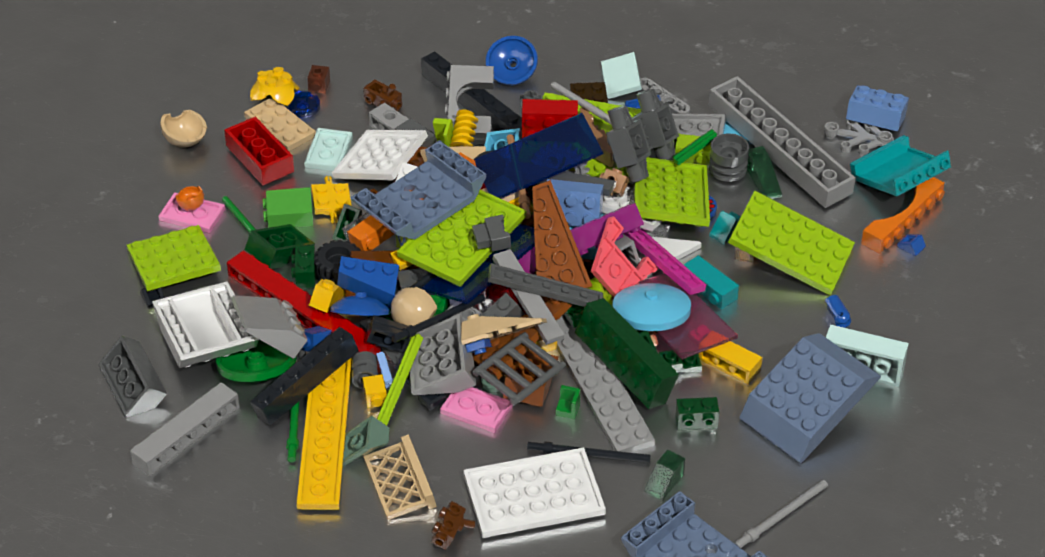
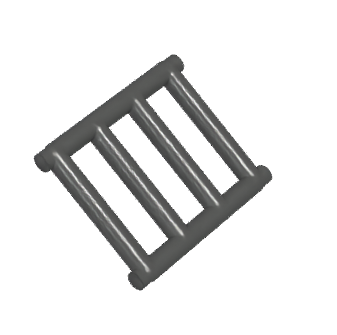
M526 332L517 336L472 371L475 376L480 375L508 397L513 406L520 403L566 367L564 361L559 362L530 340ZM521 343L550 364L552 368L544 372L515 350V348ZM509 354L535 374L538 379L530 383L504 363L501 358ZM494 364L524 389L516 394L490 374L487 369Z

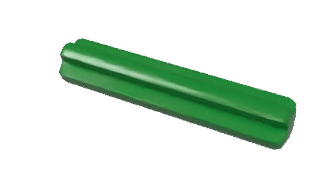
M713 129L709 130L674 155L673 162L676 165L682 164L711 143L717 137V133Z

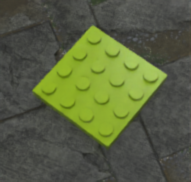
M199 225L189 226L186 229L171 231L164 235L153 236L149 239L135 241L126 245L127 251L147 291L221 271L220 263Z

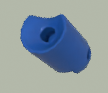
M837 295L826 298L827 309L834 318L836 326L843 328L849 326L851 323L850 313Z

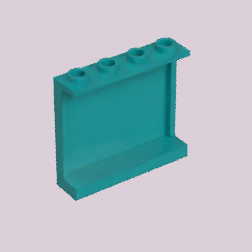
M905 135L850 163L851 174L856 177L855 181L894 196H899L951 168L948 150L937 156L910 147L909 137Z

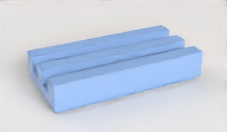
M379 352L376 353L379 368L383 375L386 392L388 393L393 380L385 353Z

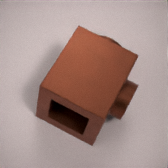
M312 65L307 78L308 92L326 93L330 82L329 67Z

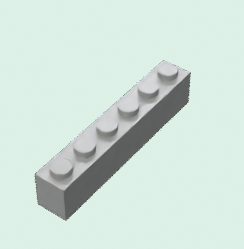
M222 382L210 389L208 393L197 399L188 408L182 410L177 416L166 422L154 433H151L141 443L135 445L130 450L132 464L146 475L151 476L239 409L238 394Z

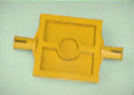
M328 176L324 178L325 184H311L314 214L330 215V221L334 224V220L335 223L338 222L337 215L341 214L344 204L352 205L348 183L333 184L332 177L329 176L328 181Z

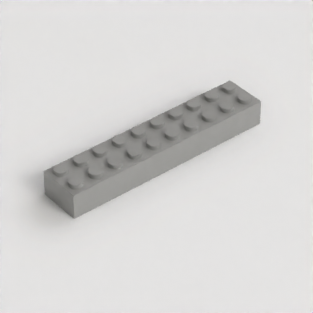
M738 76L710 89L708 105L716 113L725 114L726 121L824 208L853 194L856 177Z

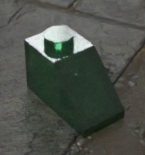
M667 450L657 461L646 485L645 492L663 501L683 477L685 458Z

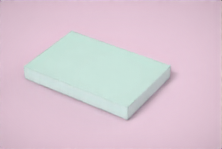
M634 52L601 61L608 99L642 90Z
M318 128L304 162L305 168L333 171L346 156L353 138V132Z

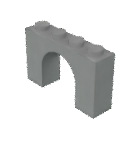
M451 65V70L447 71V82H450V88H446V98H449V104H445V115H448V119H452L453 127L457 111L460 110L457 102L465 91L470 89H493L494 66ZM475 116L478 118V123H476L477 129L474 130L476 134L472 137L474 139H486L487 132H491V116Z

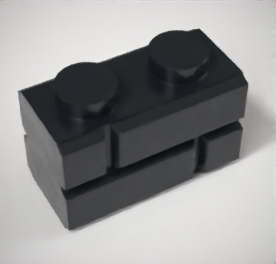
M373 315L367 329L366 342L404 354L410 338L394 343L391 336L401 332L407 325Z

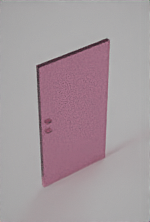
M665 273L637 283H659L673 286L683 291L690 298L691 314L683 324L672 329L655 331L681 359L738 338V335L696 294L689 295Z

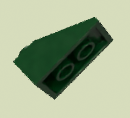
M287 224L251 230L244 250L273 270L282 268L292 261V254H295V246H315V243L294 226Z

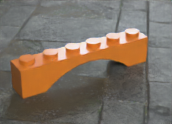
M932 177L915 186L914 200L909 207L893 217L871 222L863 230L861 244L879 254L888 249L895 239H899L906 229H910L917 219H921L923 214L933 207L934 203L943 198L945 182Z

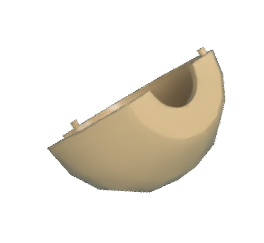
M185 110L177 117H171L170 113L164 114L160 122L162 135L171 145L180 148H189L198 144L204 138L207 129L205 120L193 110Z
M418 287L404 288L398 291L391 303L393 321L407 326H414L431 318L437 310V305L433 298L425 290Z

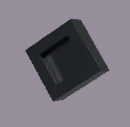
M443 393L418 395V400L431 411L446 401V396Z

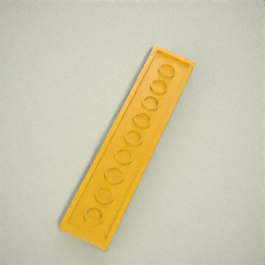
M353 357L308 393L297 509L339 510Z

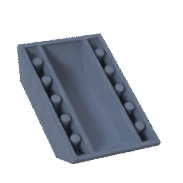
M820 333L805 336L749 394L739 418L801 464L874 386L881 376Z

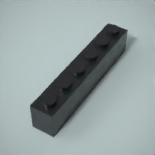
M341 327L337 328L253 398L250 402L257 417L269 426L272 425L354 356L359 350L352 334Z

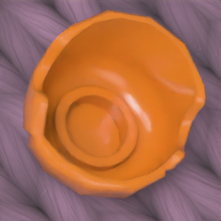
M200 186L185 187L176 195V201L186 211L196 210L203 204L204 193Z

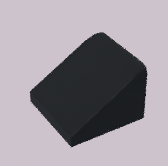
M143 288L140 291L147 307L153 306L152 301L165 298L161 288L150 291Z

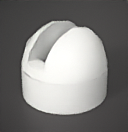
M485 299L484 302L478 304L479 311L485 312L493 305V300Z

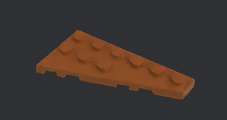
M551 180L533 186L536 275L587 289L592 288L591 281ZM541 296L544 303L550 300L548 297Z
M552 298L545 302L555 320L559 319L572 306V303ZM524 315L520 318H529V316ZM534 326L490 340L492 347L487 348L486 353L479 355L473 353L474 365H480L523 332H526L529 336L528 338L536 343L540 339L539 332ZM521 343L515 350L524 355L529 348ZM509 354L501 358L508 366L512 367L514 365L512 362L514 358ZM494 364L487 369L498 380L502 377V371Z

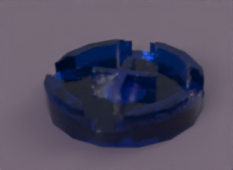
M309 91L294 92L295 95L292 102L288 106L285 105L297 117L308 118L317 114L320 110V99L316 94L314 96Z

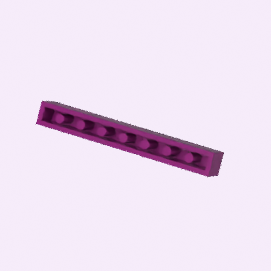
M631 203L571 229L570 231L580 256L588 253V248L595 246L597 249L599 247L609 217L614 216L624 228L616 240L624 237L623 233L630 231V233L641 230L640 226L644 225L636 203ZM535 245L515 253L514 255L526 273L536 275Z

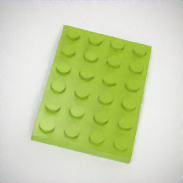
M647 157L649 176L634 182V203H636L642 219L648 218L656 219L660 222L670 221L677 224L709 227L710 209L707 165L686 162L676 165L672 160Z
M480 190L473 202L417 239L409 238L397 251V256L461 287L493 253L491 247L477 248L472 226L483 224L484 218L503 215L504 231L510 234L526 217L527 211Z
M755 190L728 241L729 244L828 295H831L855 244L854 241Z

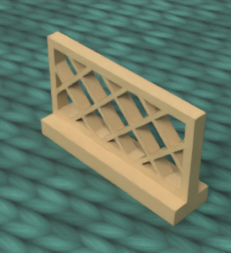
M409 434L401 437L402 442L364 456L388 520L428 506L429 510L437 507ZM401 450L402 453L398 459L390 457L392 453ZM382 459L379 466L371 464L370 461ZM387 461L395 463L392 470L384 468ZM400 465L408 467L404 474L396 472ZM380 473L388 474L385 481L377 479ZM393 476L401 478L397 485L389 483ZM406 480L414 482L410 489L402 487ZM386 487L394 489L391 496L383 494ZM399 491L407 493L404 500L395 498ZM412 495L421 499L415 503L408 502ZM392 502L400 505L398 509L389 512Z

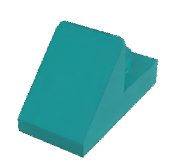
M721 211L709 236L723 244L727 243L741 216L732 211L729 214Z

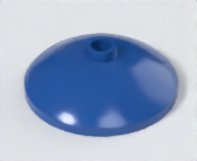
M506 36L497 40L489 48L486 55V66H494V80L503 85L513 86L527 81L534 74L538 64V56L534 46L527 39L520 36Z
M355 292V296L344 297L335 302L330 309L331 312L363 316L388 315L390 311L378 299L368 297L366 292Z

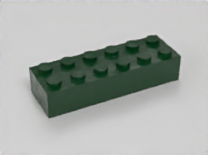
M604 298L588 302L574 333L648 409L666 404L679 373Z

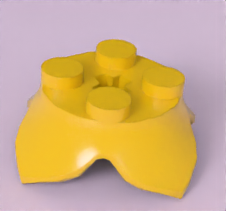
M275 67L273 70L259 71L257 73L258 77L250 91L251 101L262 100L267 95H271L277 103L288 106L294 99V89L299 90L300 87L293 81L291 74L285 72L282 67Z

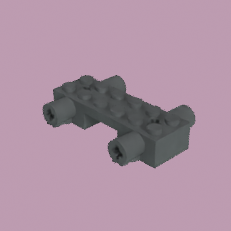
M655 89L636 94L641 112L634 117H631L627 106H620L607 111L613 128L607 132V142L611 146L613 160L617 168H626L630 182L640 181L649 176L646 158L651 155V149H654L655 156L658 159L673 160V156L676 155L674 139L679 137L673 115L669 103L662 104Z

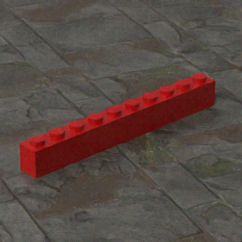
M243 250L227 261L229 277L259 297L277 298L280 301L286 300L291 303L294 312L297 314V319L304 328L320 326L330 329L331 333H333L337 328L341 327L352 334L359 350L357 353L367 351L375 354L377 357L376 353L381 352L380 346L366 342L367 332L364 329L356 326L349 319L344 318L338 313L331 312L330 310L326 313L309 306L312 296L307 291L302 290L295 283L287 280L280 273L275 272L268 265L257 260L253 255Z

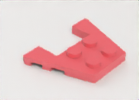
M614 216L607 219L591 269L593 275L613 298L621 290L633 286L639 281H643L649 274L658 270L649 257H643L635 268L615 245L614 242L624 228Z

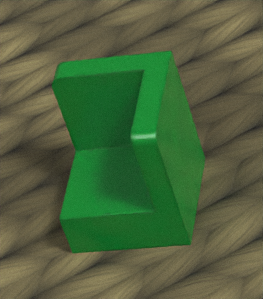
M561 385L560 399L555 416L570 419L576 418L580 407L581 389Z

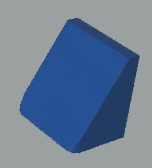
M907 234L898 242L897 247L916 256L926 245L922 235Z

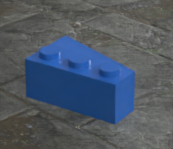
M341 256L337 285L353 293L366 292L368 297L378 299L382 303L387 304V307L391 309V303L395 297L399 265Z

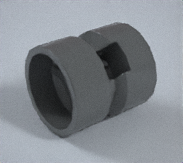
M362 351L353 356L352 383L355 387L363 389L362 377L378 375L377 357L375 354Z

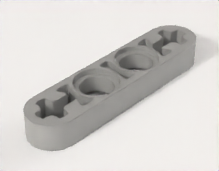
M640 78L642 90H639V93L655 89L656 93L661 94L659 96L662 104L673 102V104H669L672 114H690V106L651 79Z

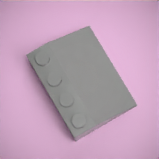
M232 296L231 300L245 332L293 359L296 357L308 339L291 303L286 300L280 301L277 298Z
M460 314L416 333L423 337V341L410 370L411 393L413 395L458 393L476 385V377L472 373L475 369L473 353H467L466 346L462 345L461 329L464 320Z

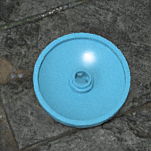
M643 283L627 287L617 293L613 299V308L634 329L662 331L675 328L689 318L691 314V301L687 294L673 286L659 283Z

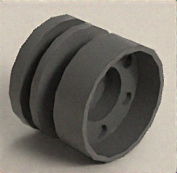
M730 133L715 137L711 142L709 165L711 175L718 180L726 182L738 181L743 178L747 173L749 144L747 140L742 136Z

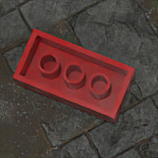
M256 116L224 130L226 147L262 185H266L294 172L293 155Z

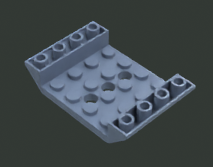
M439 140L425 149L427 162L374 195L367 188H364L353 195L351 200L397 236L417 239L473 202L487 177L486 173Z
M680 491L621 537V541L631 557H767L761 551H757L753 556H750L694 514L695 502ZM713 549L716 553H707L706 550Z

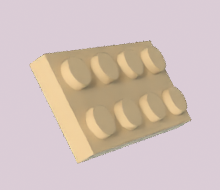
M272 97L244 112L247 120L256 116L289 152L312 140L316 134L314 129L284 105L274 101Z

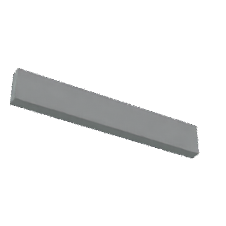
M511 249L493 255V261L496 265L525 272ZM511 288L529 318L547 319V323L535 326L546 345L564 339L565 334L540 295Z

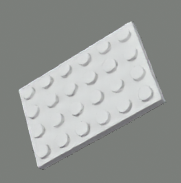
M584 447L463 470V476L482 538L606 515V508Z

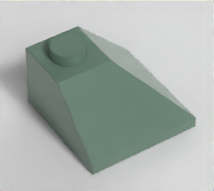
M370 416L346 432L343 467L377 451L381 447H385L389 442L390 428L375 417Z

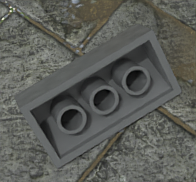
M121 335L99 362V366L125 417H131L156 408L167 395V392L141 343Z

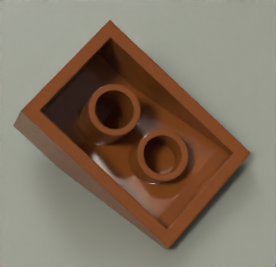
M528 350L523 355L544 372L552 368L550 364L531 350ZM551 355L556 360H559V356ZM514 360V365L511 368L530 383L538 379L535 374L517 360ZM508 375L506 376L505 385L513 392L518 394L524 389ZM553 377L521 402L531 406L542 407Z

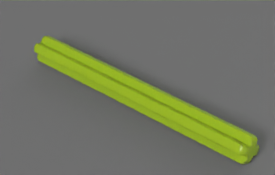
M420 334L411 337L377 417L386 426L423 341V337Z

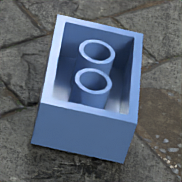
M857 85L849 100L846 119L898 131L906 116L909 97H905L902 94L888 93L881 89H871L864 85Z
M547 179V181L551 180L568 225L580 226L602 216L604 185Z

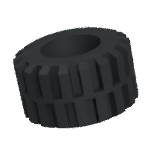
M333 240L330 243H324L323 247L320 246L314 254L315 274L318 282L321 279H328L337 285L341 256L350 257L351 251H361L360 248L356 247L354 243L350 244L349 241L343 242L342 240Z

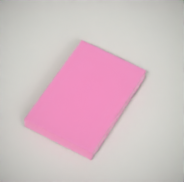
M174 192L158 216L159 221L186 228L199 225L203 232L211 233L224 213L225 205L204 200L198 209L186 211L178 205L176 201L178 193Z
M470 387L458 393H451L440 408V413L495 433L513 405L510 403V400Z

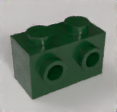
M295 246V254H292V265H295V267H291L292 279L296 280V286L301 289H314L316 285L315 246Z
M717 397L676 399L675 416L677 430L718 429L719 406Z

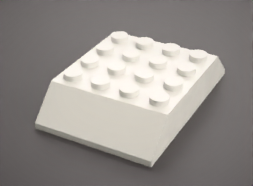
M228 282L152 301L160 330L179 368L189 367L199 362H207L221 356H229L239 351H247L257 346L259 339L245 332L231 300L235 294Z

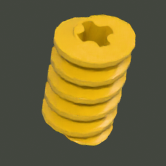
M459 110L456 114L457 117L450 146H473L474 138L472 136L476 134L474 130L477 129L476 123H478V118L469 110Z

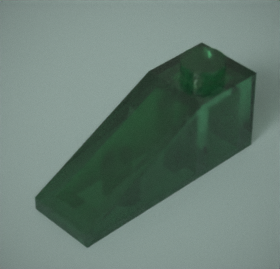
M760 146L749 149L747 171L759 192L770 199L782 197L771 159L765 148Z

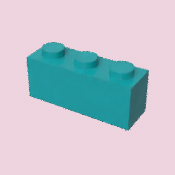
M699 255L684 264L685 267L706 284L705 291L698 294L704 296L722 310L738 299L739 285Z

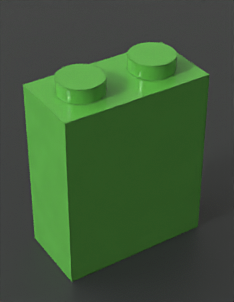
M310 187L266 191V198H263V209H267V211H263L264 222H268V228L291 224L294 227L313 226Z

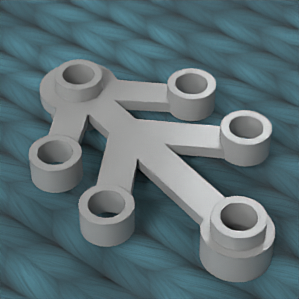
M848 119L846 127L850 130L839 129V125L835 122H827L824 128V133L829 138H834L836 135L853 138L841 142L840 149L843 152H850L852 146L867 140L872 141L859 145L858 153L864 156L869 153V150L878 146H884L894 140L892 133L889 131H880L876 126L864 124V128H862L856 121Z

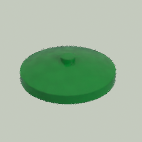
M259 339L256 347L250 348L247 351L232 353L229 356L217 357L216 363L220 375L229 380L255 382L274 378L285 373L296 363L297 356L293 359Z

